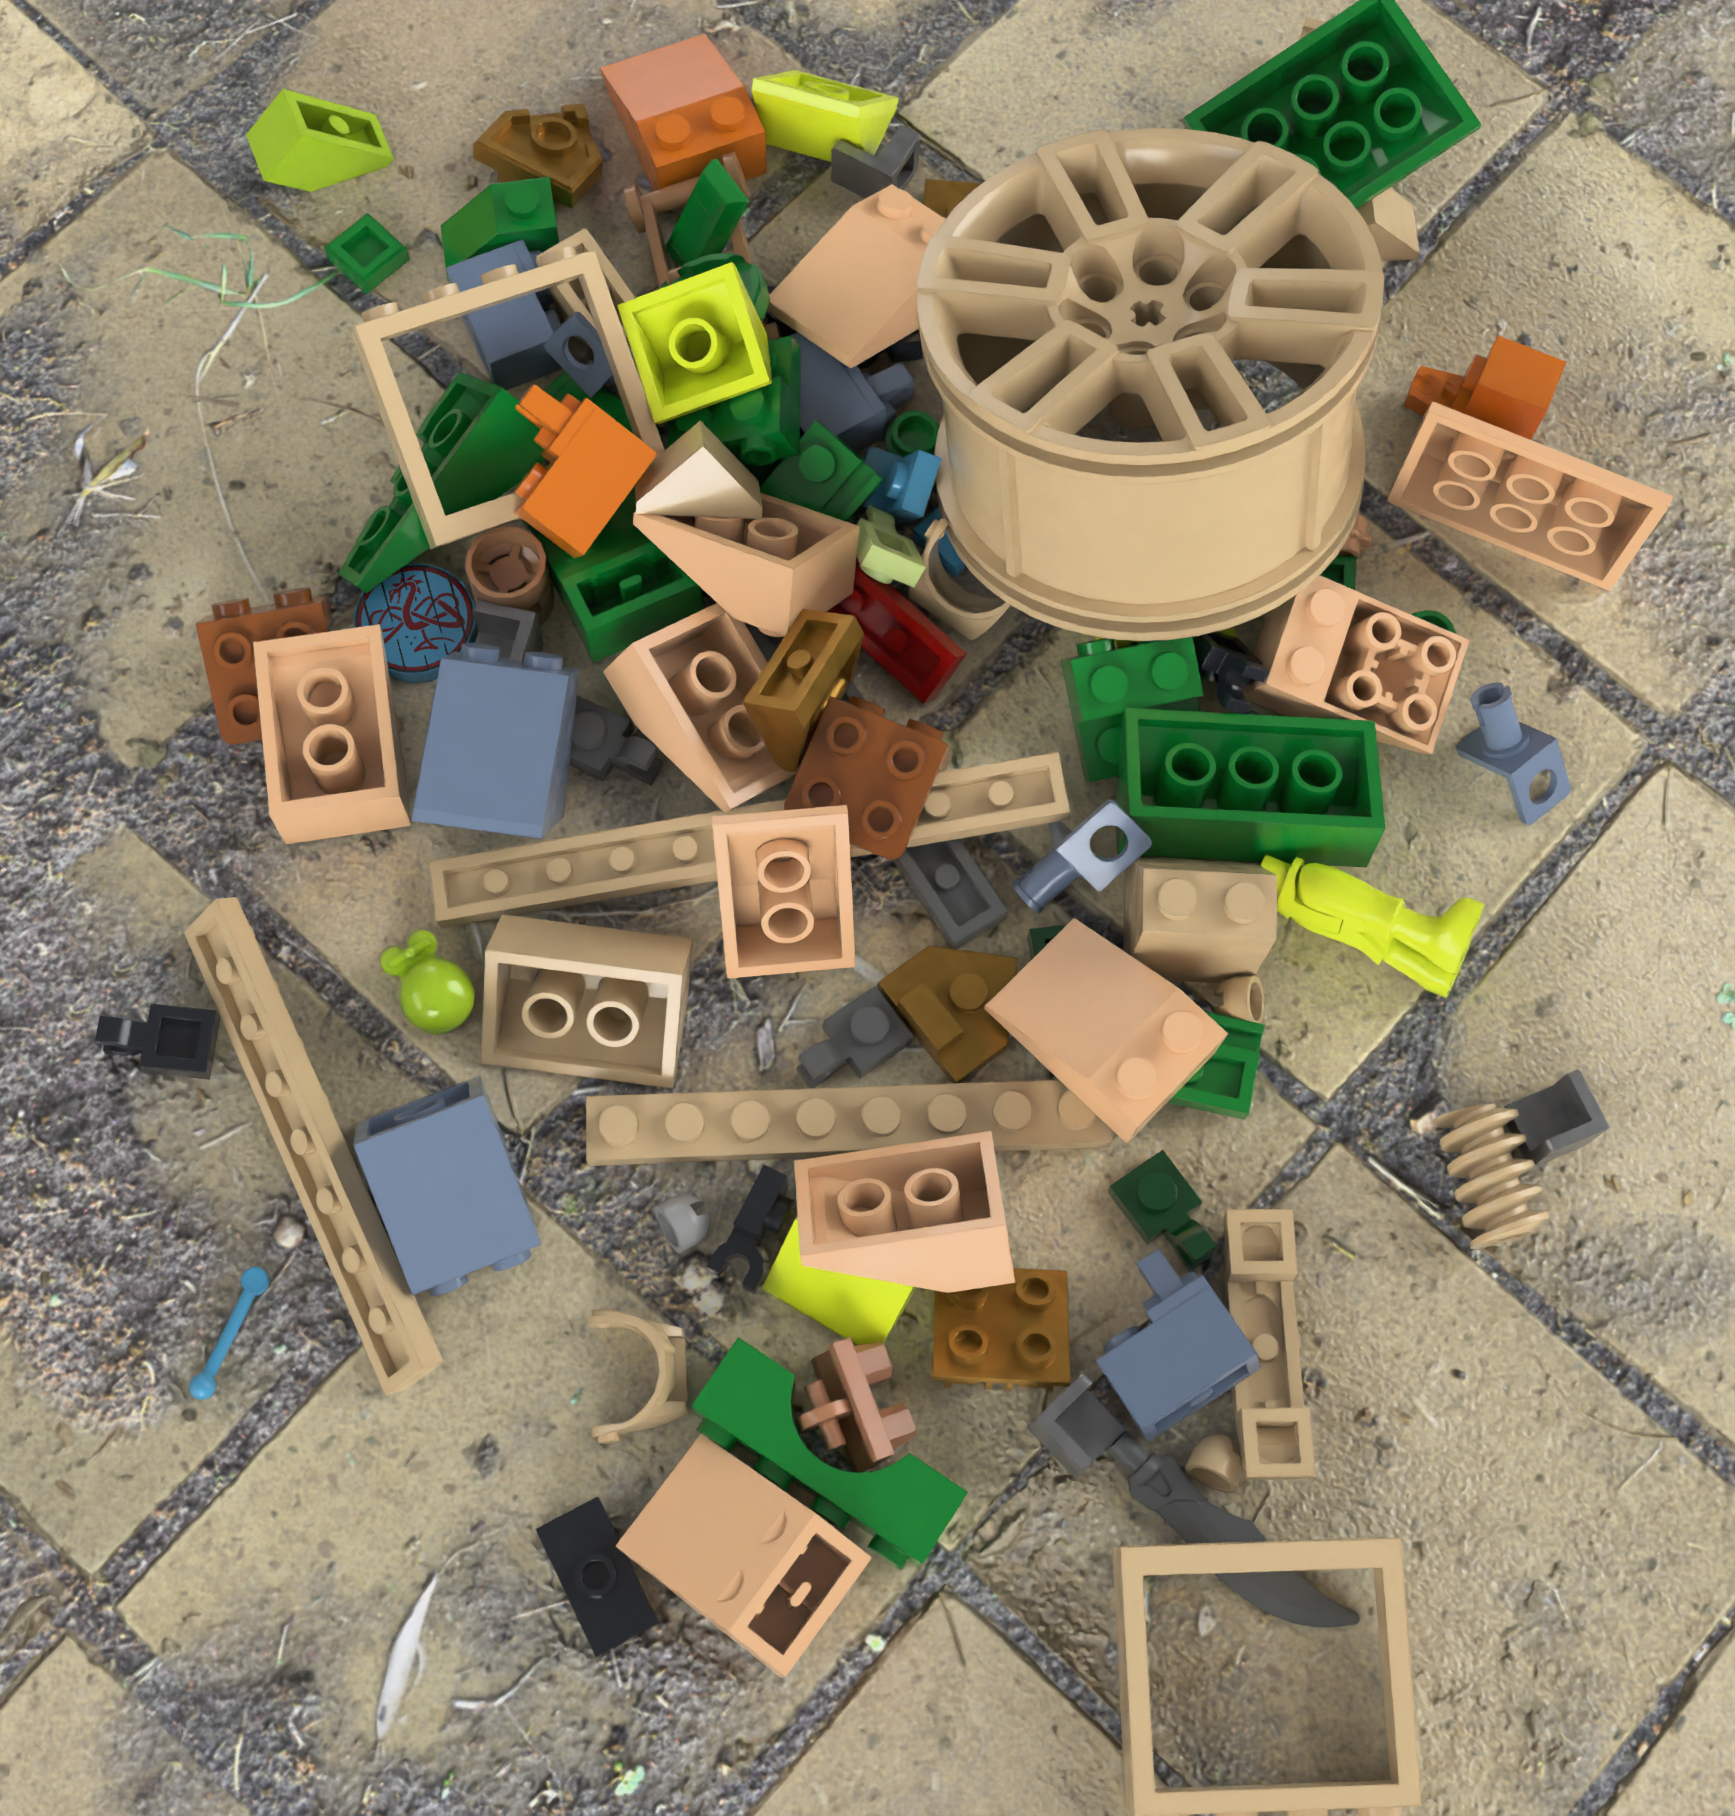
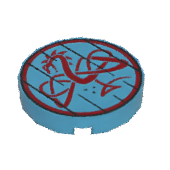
M425 563L407 564L368 593L362 591L354 610V628L380 624L389 674L393 676V679L406 683L436 680L438 678L441 658L453 652H461V645L463 643H475L478 635V628L473 615L475 603L465 584L448 570Z

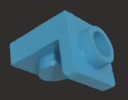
M876 447L867 449L863 459L886 480L862 509L866 510L869 505L893 515L894 520L904 524L923 517L942 458L921 450L901 457Z

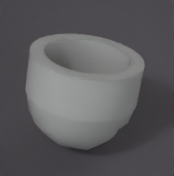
M687 1194L672 1197L654 1207L658 1225L668 1243L677 1253H682L698 1244L707 1236L711 1227L709 1212L698 1216L695 1214V1211L703 1202L698 1197Z

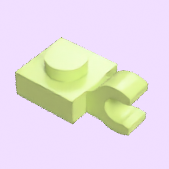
M869 505L865 511L868 521L860 518L857 526H859L857 558L860 562V568L868 576L879 582L890 584L894 579L914 588L926 568L914 541L897 534L893 515Z

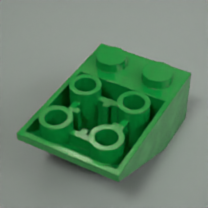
M634 487L586 553L577 558L570 556L521 519L526 530L531 532L542 544L551 581L592 663L624 650L633 642L703 610L701 587L633 525V512L636 511Z

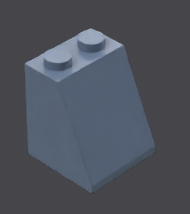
M463 643L461 645V652H453L441 658L412 821L542 839L564 817L580 668L562 666L563 657L556 654L525 652L524 661L499 658L500 648L496 646Z
M481 1076L357 1122L353 1146L412 1295L425 1290H429L431 1296L451 1292L468 1282V1273L491 1264L495 1271L514 1267L532 1256L530 1249L541 1245L536 1223Z

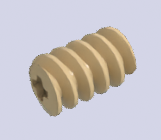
M1484 1104L1455 1110L1433 1120V1124L1439 1128L1454 1129L1440 1139L1441 1150L1447 1153L1462 1154L1447 1165L1448 1175L1454 1178L1470 1179L1456 1189L1454 1193L1455 1199L1458 1202L1477 1204L1475 1208L1462 1216L1463 1226L1485 1230L1484 1233L1470 1242V1249L1486 1248L1526 1237L1534 1233L1535 1227L1550 1218L1549 1211L1528 1209L1526 1202L1543 1192L1541 1185L1521 1184L1518 1179L1519 1176L1535 1166L1533 1159L1512 1158L1511 1155L1512 1150L1527 1141L1526 1135L1505 1133L1503 1129L1504 1125L1519 1116L1518 1109L1497 1108L1496 1104Z

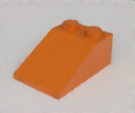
M705 33L600 67L601 77L652 191L700 176L712 159L717 158L724 167L722 156L733 151L739 159L745 180L767 173L765 129L745 86Z

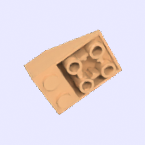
M1319 576L1300 593L1279 607L1267 612L1253 654L1269 672L1264 682L1254 680L1252 685L1246 684L1245 698L1285 716L1375 721L1377 742L1431 755L1470 640L1323 576Z
M702 1433L615 1546L779 1677L787 1676L872 1558L812 1510Z

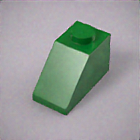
M550 177L490 184L440 225L446 267L521 239L524 240L529 252L540 250L543 253L560 243Z

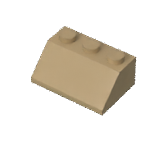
M502 914L485 949L481 1064L673 1088L689 995L693 939Z

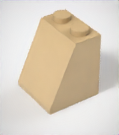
M1140 856L1125 869L1123 951L1170 981L1221 983L1223 980L1235 976L1256 975L1277 939L1276 874L1254 862Z

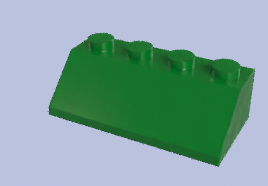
M1125 708L1122 720L1115 802L1149 835L1152 841L1151 847L1141 856L1262 862L1267 854L1289 864H1292L1295 858L1299 857L1305 860V865L1320 863L1328 866L1367 868L1385 831L1375 721ZM1116 826L1118 855L1125 848L1127 837L1125 832Z

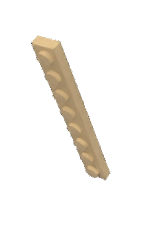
M237 897L215 899L184 931V934L383 1391L388 1396L407 1390L443 1363V1359L435 1344L433 1333L427 1326L415 1296L411 1293L402 1267L383 1227L380 1214L374 1207L356 1166L355 1158L346 1144L330 1108L329 1100L323 1092L306 1054L303 1041L294 1027L280 995L278 985L270 973L255 939L254 931L249 925Z
M1060 1080L586 1096V1161L588 1166L816 1158L986 1131L992 1132L994 1151L1109 1147L1112 1142L1111 1128Z

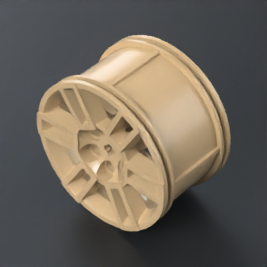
M1147 128L1107 132L1103 129L1041 146L1036 149V153L994 174L975 188L954 208L941 224L937 233L930 238L922 257L917 278V314L923 357L930 377L943 399L944 416L938 430L935 445V456L942 458L935 478L940 516L950 522L945 531L957 555L982 584L1009 605L1031 617L1062 629L1108 639L1154 641L1200 636L1250 621L1279 607L1320 576L1335 559L1348 539L1357 519L1362 500L1366 442L1364 427L1356 406L1357 386L1363 379L1374 356L1380 332L1384 273L1379 251L1365 220L1351 201L1332 183L1318 174L1316 167L1294 154L1267 142L1257 141L1254 143L1233 136L1198 130ZM1237 359L1266 361L1284 372L1300 385L1303 391L1276 410L1265 413L1232 361ZM1034 403H1036V404H1035L1031 409H1029L1027 412L1022 413V412H1024L1026 409H1028L1030 406H1032ZM1108 405L1110 416L1121 426L1145 428L1155 424L1163 442H1116L1080 437L1075 434ZM1210 408L1223 428L1206 431L1195 410Z

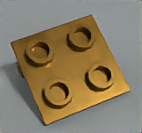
M1013 1268L1015 1283L950 1293L934 1290V1339L931 1380L944 1381L945 1388H951L952 1383L977 1385L978 1382H984L985 1390H992L993 1383H1004L1005 1391H1012L1013 1384H1018V1387L1044 1388L1045 1393H1052L1054 1386L1069 1387L1070 1356L1067 1271Z

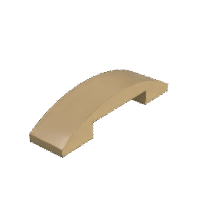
M1226 1209L1224 1213L1225 1308L1257 1352L1261 1366L1260 1370L1231 1388L1244 1480L1314 1479L1316 1477L1310 1407H1304L1293 1281L1298 1275L1293 1209Z

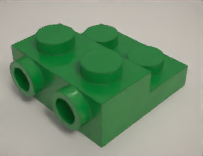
M792 335L768 340L772 375L771 384L668 421L667 448L701 421L743 465H768L779 458L799 455L801 347Z
M1193 637L1173 640L1138 641V643L1115 648L1114 639L1103 638L1076 644L1078 656L1061 659L1084 781L1086 782L1098 781L1118 775L1122 720L1125 708L1201 712L1198 697L1204 696Z

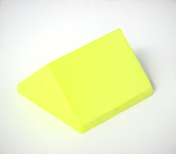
M797 70L753 78L752 84L755 110L766 132V144L831 162V150L838 140H842L875 156L897 109L899 97Z
M730 262L617 305L655 424H662L772 383L767 333L734 263Z
M798 1217L795 1218L762 1286V1290L843 1339L851 1337L852 1343L855 1346L879 1342L884 1344L917 1289L914 1286L802 1266L799 1248Z

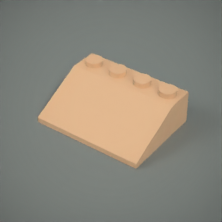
M1432 401L1411 441L1386 502L1610 591L1670 507L1673 496Z

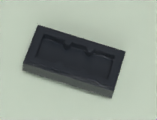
M599 1497L536 1529L596 1658L660 1625L628 1556L615 1547L620 1539Z

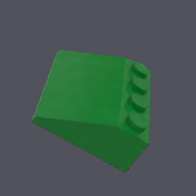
M1358 0L1183 117L1185 129L1219 133L1254 143L1263 141L1294 154L1316 167L1318 174L1332 183L1351 201L1356 209L1481 127L1478 118L1395 0Z

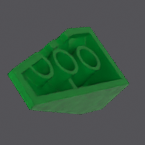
M462 372L457 374L416 433V437L424 442L421 451L445 516L497 499L518 484L536 462L542 464L545 459L540 455L544 449L533 440L540 429L515 409L519 401L504 388ZM400 465L390 480L394 484V498L389 506H382L371 514L338 573L346 581L365 593L371 591L430 548Z

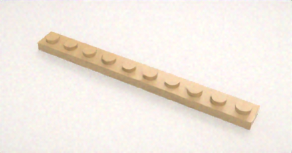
M1059 752L939 772L907 848L1070 820V809ZM786 799L737 807L727 813L720 810L429 861L436 922L441 928L499 919L502 914L516 916L718 881L712 816L784 810ZM850 844V858L874 854Z

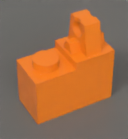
M1497 335L1487 357L1475 354L1464 376L1420 365L1410 385L1403 406L1424 416L1433 401L1531 440L1549 408L1566 361Z
M533 384L515 406V409L540 429L533 440L544 449L540 455L547 459L550 464L545 468L539 462H536L515 490V493L522 497L523 500L514 513L570 556L577 558L586 553L658 453L587 397L580 402L568 393L560 403Z

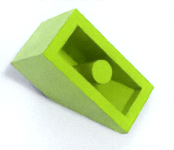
M282 89L246 134L264 181L309 192L388 167L394 160L376 114Z

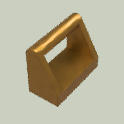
M802 609L742 702L774 761L785 771L795 772L801 764L829 696L841 700L855 677L864 635L855 616Z

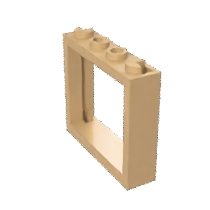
M574 246L563 247L540 256L541 267L518 273L516 264L506 265L482 274L480 278L483 285L460 292L457 283L446 284L421 294L424 304L400 311L397 302H391L361 313L364 323L355 325L351 335L431 550L522 519L514 511L523 498L516 493H512L445 516L382 341L579 279L633 434L658 453L656 457L665 451L657 426L653 421L643 386L595 249L577 255Z
M1366 1537L1112 1546L1125 1808L1134 1816H1187L1189 1814L1259 1816L1258 1812L1286 1811V1816H1330L1329 1809L1356 1808L1358 1816H1401L1400 1807L1422 1806L1401 1538ZM1374 1568L1390 1780L1155 1788L1143 1576Z

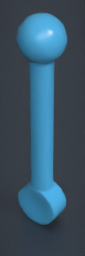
M251 1267L242 1274L241 1285L244 1290L202 1373L195 1375L190 1380L189 1392L195 1399H208L215 1393L216 1381L214 1378L255 1296L265 1293L269 1288L270 1278L262 1268Z

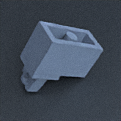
M521 239L446 267L449 284L457 283L459 291L462 292L483 285L480 278L482 274L506 265L516 264L518 273L537 268L536 256L541 254V251L529 252L524 240ZM548 288L461 316L492 384L509 390L562 369L544 347L545 343L561 327L554 309L549 310V305L554 300Z
M798 332L792 334V337L801 347L800 439L815 420H821L856 453L884 439L885 425L896 417L895 409L913 399L914 379L902 362L871 376L868 371L861 373L857 366L850 369Z
M1159 1248L1136 1263L1140 1274L1154 1293V1296L1142 1303L1151 1325L1141 1331L1137 1326L1120 1332L1105 1345L1104 1350L1106 1354L1096 1360L1105 1378L1148 1443L1261 1369L1257 1352L1203 1274L1197 1277L1192 1270L1179 1278Z

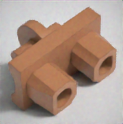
M851 1337L831 1343L828 1346L829 1350L811 1359L818 1381L804 1386V1390L812 1410L797 1417L795 1422L799 1433L819 1429L828 1452L843 1447L852 1472L861 1473L874 1468L894 1455V1449L916 1436L917 1429L909 1408L903 1402L878 1410L870 1387L884 1383L892 1377V1364L884 1344L879 1342L854 1346Z

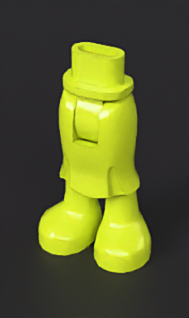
M1267 854L1265 855L1260 866L1277 875V912L1287 919L1291 917L1293 921L1311 932L1360 950L1377 965L1384 961L1413 979L1426 991L1445 999L1447 998L1471 944L1470 940L1479 922L1485 903L1470 897H1462L1441 916L1434 917L1406 908L1403 898L1388 895L1334 867L1320 863H1309L1304 866L1305 860L1296 857L1291 865Z

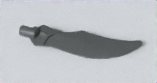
M1126 1431L1107 1449L1130 1474L1127 1479L1129 1480L1131 1497L1151 1511L1158 1513L1186 1543L1268 1541L1251 1520L1229 1514L1208 1502V1498L1186 1477L1175 1458L1167 1455L1158 1457L1154 1452L1149 1455ZM1296 1571L1214 1573L1234 1593L1253 1606L1272 1616L1294 1624L1321 1628L1354 1625L1360 1621V1617L1356 1612L1337 1604L1322 1594Z

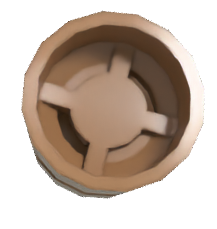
M517 526L495 527L486 530L474 539L466 553L465 569L475 603L477 600L536 612L539 627L544 624L554 608L555 594L541 542L531 532Z

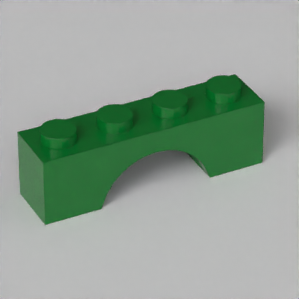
M738 1337L691 1406L694 1415L702 1419L696 1430L729 1453L737 1443L759 1458L753 1469L780 1489L787 1492L794 1482L816 1497L810 1508L837 1528L844 1531L851 1521L873 1536L867 1547L889 1564L902 1570L907 1561L920 1568L968 1492L911 1453L886 1468L865 1473L843 1471L829 1466L818 1459L802 1442L793 1422L791 1406L795 1388V1375Z

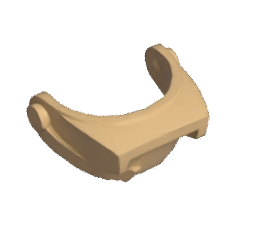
M941 518L940 521L935 519L924 534L927 540L921 558L926 568L915 587L910 586L908 597L972 641L993 626L1011 605L1000 597H981L965 591L949 577L938 555V545L950 522L944 518Z
M613 1309L593 1310L592 1316L587 1317L588 1328L628 1329L647 1340L657 1354L659 1376L654 1394L640 1412L623 1423L592 1427V1438H598L599 1444L620 1442L621 1434L662 1426L689 1414L685 1329L664 1323L652 1322L643 1317L617 1312Z

